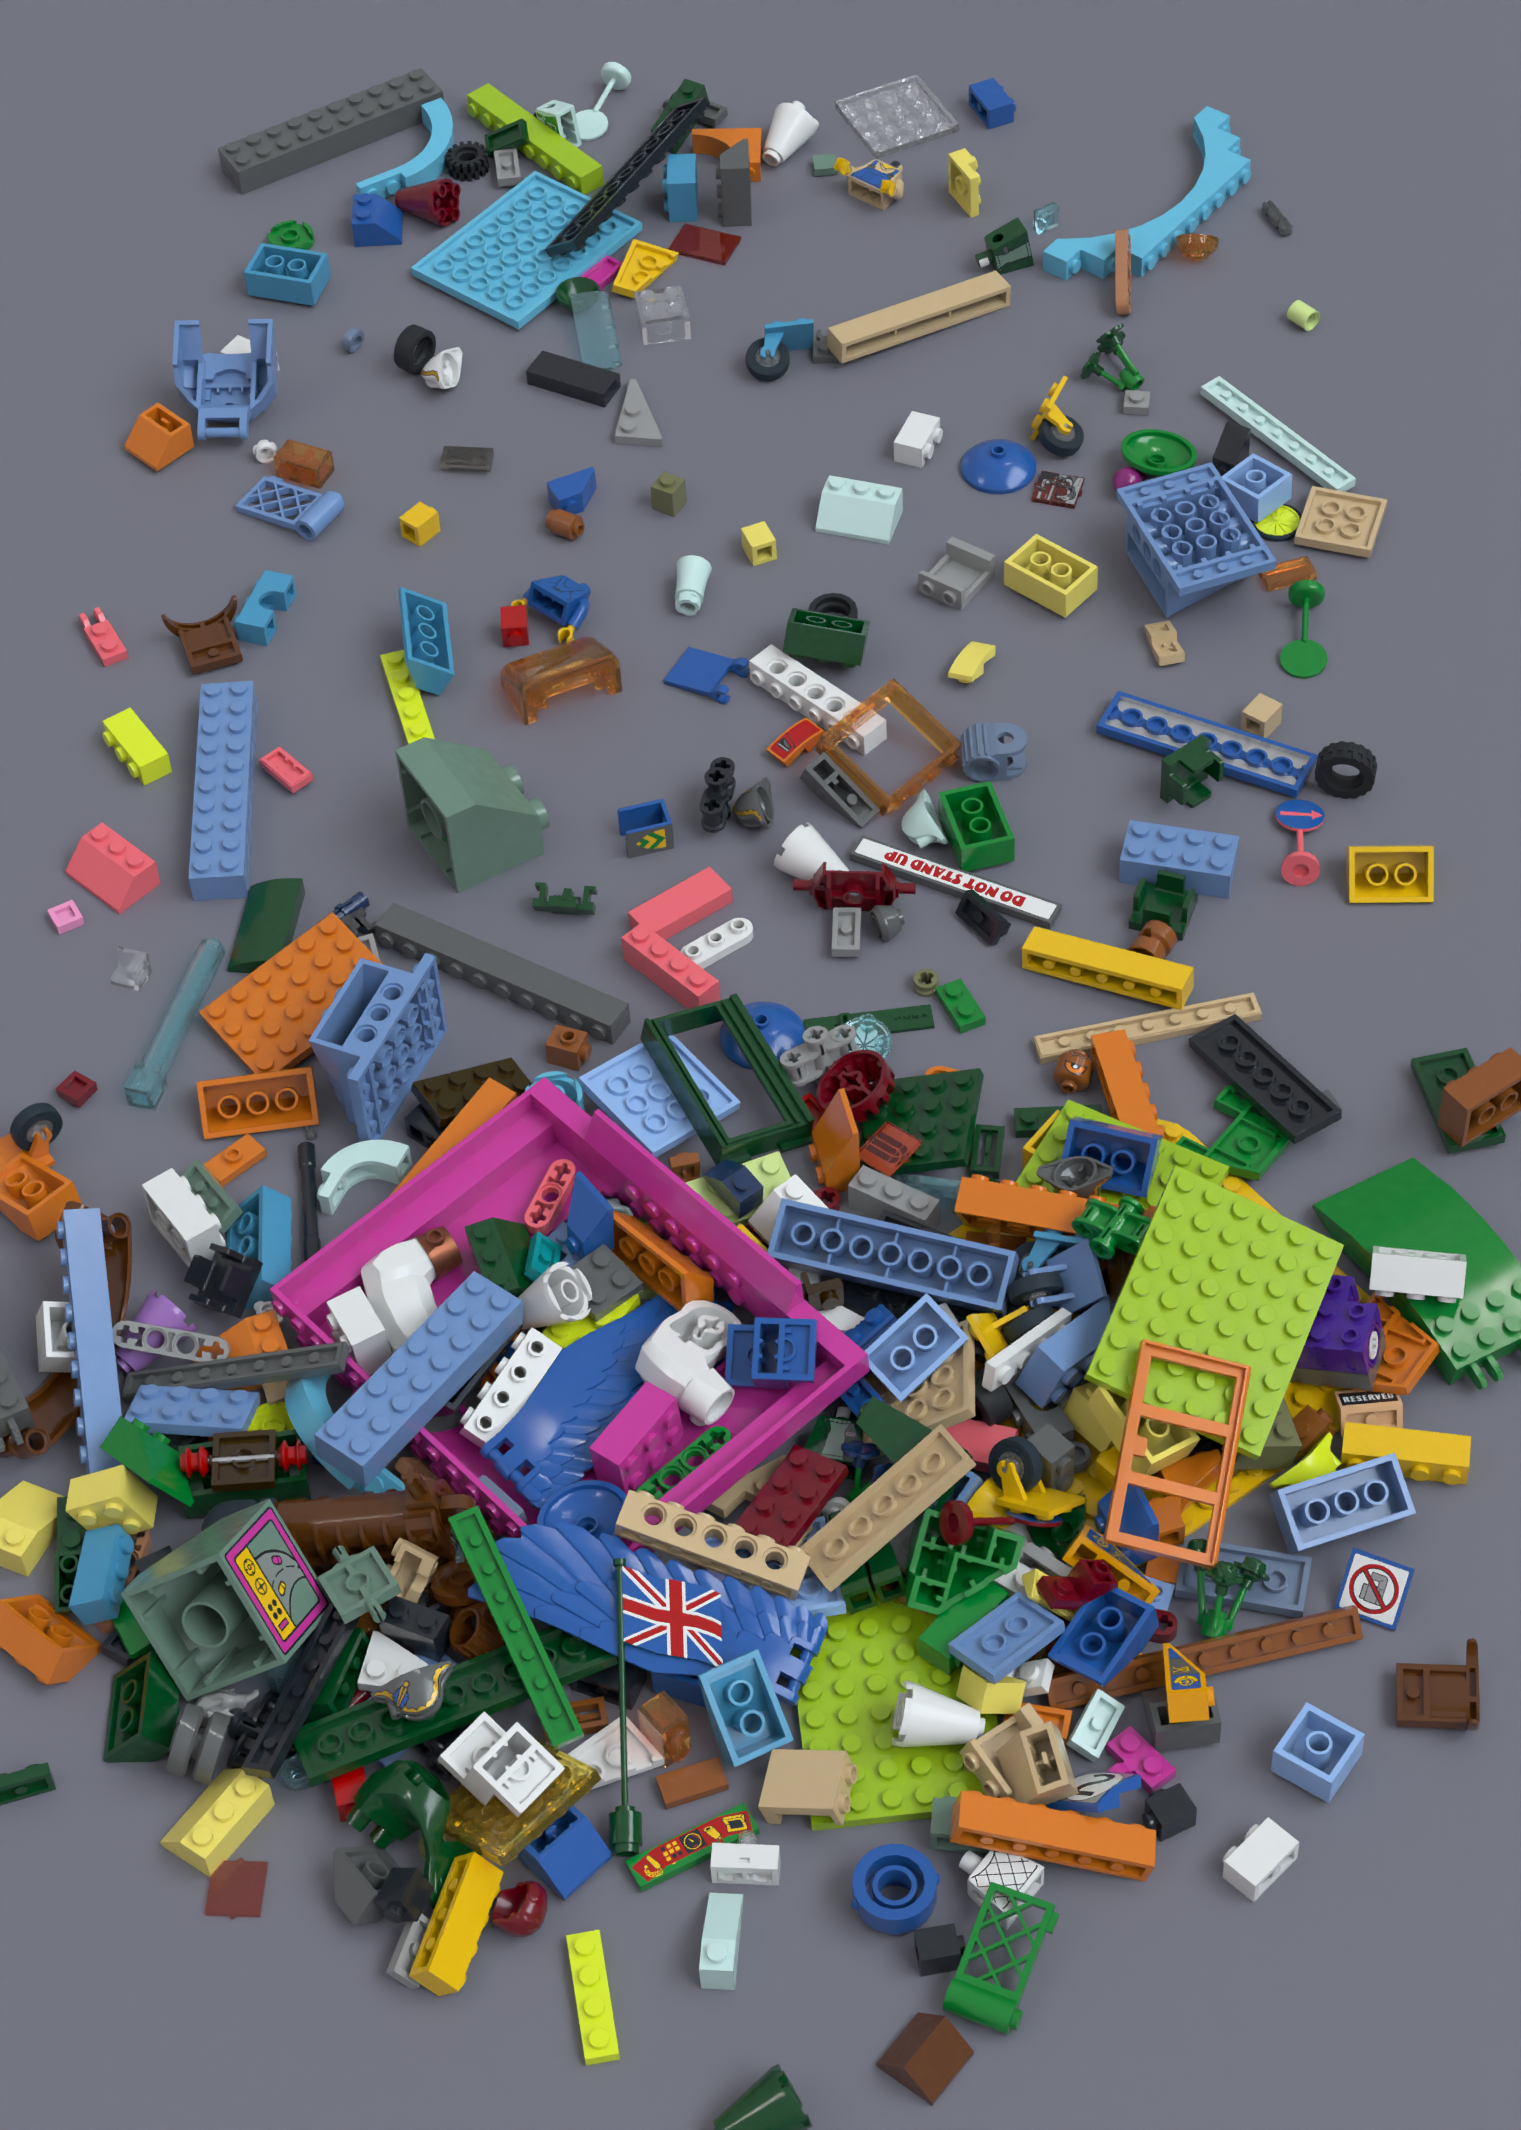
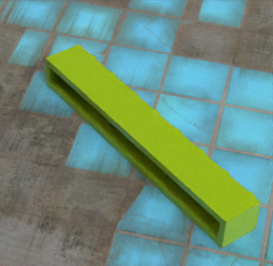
M489 83L467 94V110L470 116L479 120L492 131L519 119H524L527 122L529 142L517 147V149L525 154L527 158L540 165L542 169L551 173L557 180L562 181L568 187L584 195L604 185L603 167L601 164Z

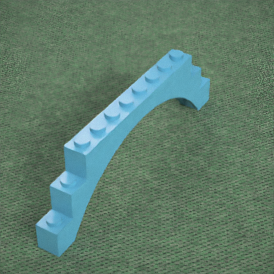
M1206 106L1194 117L1193 138L1203 157V171L1194 188L1180 203L1165 214L1141 226L1129 229L1131 237V273L1142 277L1149 270H1152L1156 263L1166 257L1189 233H1192L1200 223L1208 219L1212 212L1220 208L1223 202L1230 196H1233L1243 184L1249 181L1251 177V160L1240 155V137L1230 133V115ZM1115 233L1091 238L1056 239L1043 251V271L1065 281L1080 269L1102 279L1106 278L1111 272L1115 271Z

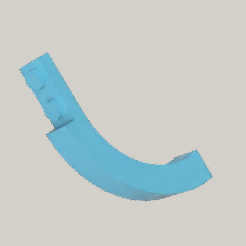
M442 98L421 105L422 123L431 135L423 151L411 161L397 168L356 183L357 195L363 193L378 194L383 198L395 195L402 188L436 180L447 167L446 152H448L449 148H453L454 133L450 110Z
M332 1374L289 1380L285 1388V1405L289 1418L307 1448L339 1482L349 1490L354 1486L361 1493L367 1491L383 1493L388 1489L405 1490L404 1483L386 1468L364 1487L318 1457L314 1434L334 1415L328 1404L325 1390L326 1383Z

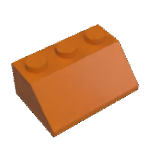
M34 1594L0 1599V1648L12 1655L17 1664L26 1667L35 1674L39 1682L46 1685L68 1682L101 1652L102 1644L67 1615L55 1614V1606L42 1595Z

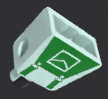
M552 100L535 110L534 117L574 146L582 145L574 105Z

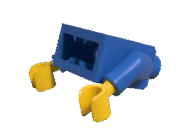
M563 575L538 579L531 582V587L523 594L524 598L522 600H514L511 606L529 605L562 626L567 624L568 627L561 628L557 634L559 644H561L563 639L567 638L566 645L567 648H570L574 645V630L579 629L590 607L588 599L591 591L586 583L578 584Z

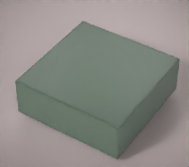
M836 153L812 155L815 176L838 174V171L833 169L836 163Z

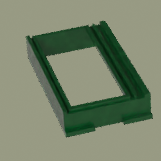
M737 993L730 995L727 999L652 1020L649 1018L644 1020L640 1040L715 1165H718L725 1159L742 1164L751 1161L752 1156L779 1149L783 1153L812 1144L810 1135L815 1119ZM722 1021L784 1122L729 1138L668 1036Z

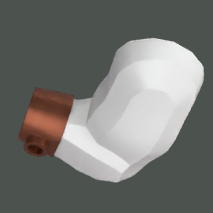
M444 1226L433 1228L414 1236L413 1239L397 1243L374 1256L361 1269L366 1298L386 1330L392 1354L437 1310L438 1307L430 1288L434 1279L436 1281L440 1280L463 1264L459 1249Z

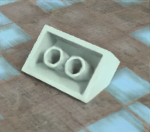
M829 475L821 494L815 530L816 532L889 545L903 512L902 488Z

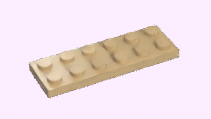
M940 1424L800 1547L805 1551L806 1555L811 1556L808 1566L823 1585L832 1592L977 1464L943 1425Z

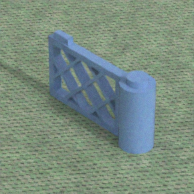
M272 475L270 477L264 476L235 505L236 512L295 530L307 541L315 540L345 508L343 497L337 492L326 491L324 494H320L285 483L282 478ZM266 486L275 488L274 490L261 493ZM286 494H294V495H295V496H291V497H287V498L280 499V496H282V495H286ZM274 497H277L278 499L275 501L263 503V500ZM313 500L311 503L300 505V502ZM260 501L259 505L248 506L250 503ZM297 503L296 507L283 510V506ZM280 507V511L272 513L265 512L267 510ZM299 514L294 520L285 518L288 516Z

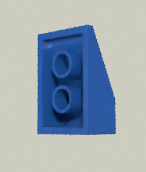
M1116 1587L1079 1608L1066 1627L1065 1632L1062 1633L1049 1652L1048 1658L1104 1687L1145 1648L1159 1627L1156 1609L1154 1606Z

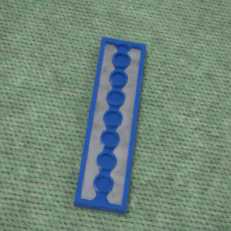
M1121 691L1116 693L1096 726V733L1166 756L1203 734L1210 739V750L1224 761V775L1295 798L1299 795L1315 767L1318 757L1317 754Z

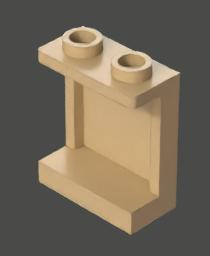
M1030 1703L1021 1707L1014 1716L978 1739L973 1738L968 1741L959 1752L962 1755L964 1765L969 1771L974 1772L987 1796L1010 1798L1013 1793L1005 1781L997 1750L1020 1731L1044 1723Z
M772 1749L758 1808L768 1824H781L783 1814L830 1816L836 1825H843L845 1814L849 1813L851 1808L850 1793L852 1784H855L857 1781V1766L853 1764L847 1751Z

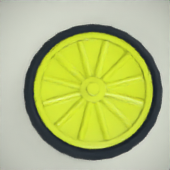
M1284 503L1259 523L1251 519L1250 521L1261 538L1270 541H1284L1295 537L1302 514L1293 506Z

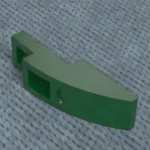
M68 1496L57 1497L55 1614L73 1613L69 1608V1602L85 1532L87 1531L65 1511Z

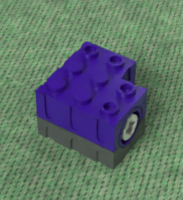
M1332 1275L1290 1382L1295 1381L1301 1382V1384L1320 1386L1331 1385V1387L1348 1389L1360 1388L1367 1391L1373 1390L1385 1349L1386 1339L1378 1305L1376 1303H1360L1354 1277Z

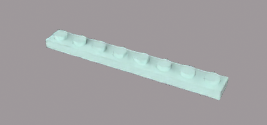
M1220 376L1201 386L1200 394L1240 425L1250 428L1252 434L1324 488L1346 492L1355 486L1356 478Z

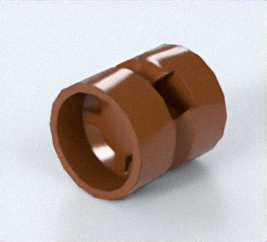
M1151 920L1144 925L1128 950L1165 960L1177 943V936L1167 924L1158 920Z

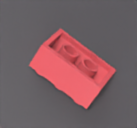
M103 822L81 837L66 868V875L118 914L124 912L161 884L156 862Z

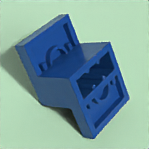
M755 1317L754 1325L728 1324L725 1381L735 1388L788 1389V1382L815 1383L817 1319Z

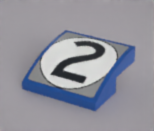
M1102 1771L1082 1773L1074 1777L1079 1794L1048 1804V1808L1094 1813L1120 1807L1119 1793L1142 1788L1140 1774Z

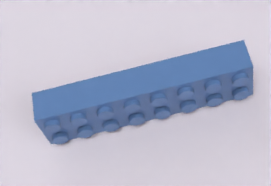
M784 1198L780 1202L767 1251L782 1266L833 1278L840 1277L842 1280L922 1298L927 1293L937 1302H946V1304L984 1313H995V1315L1001 1317L1006 1315L1010 1300L1008 1286L1015 1280L1020 1260L1016 1251Z
M474 1271L314 1434L317 1456L366 1487L524 1323L522 1300Z

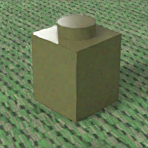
M663 471L650 486L653 510L675 517L687 503L686 482L681 477Z

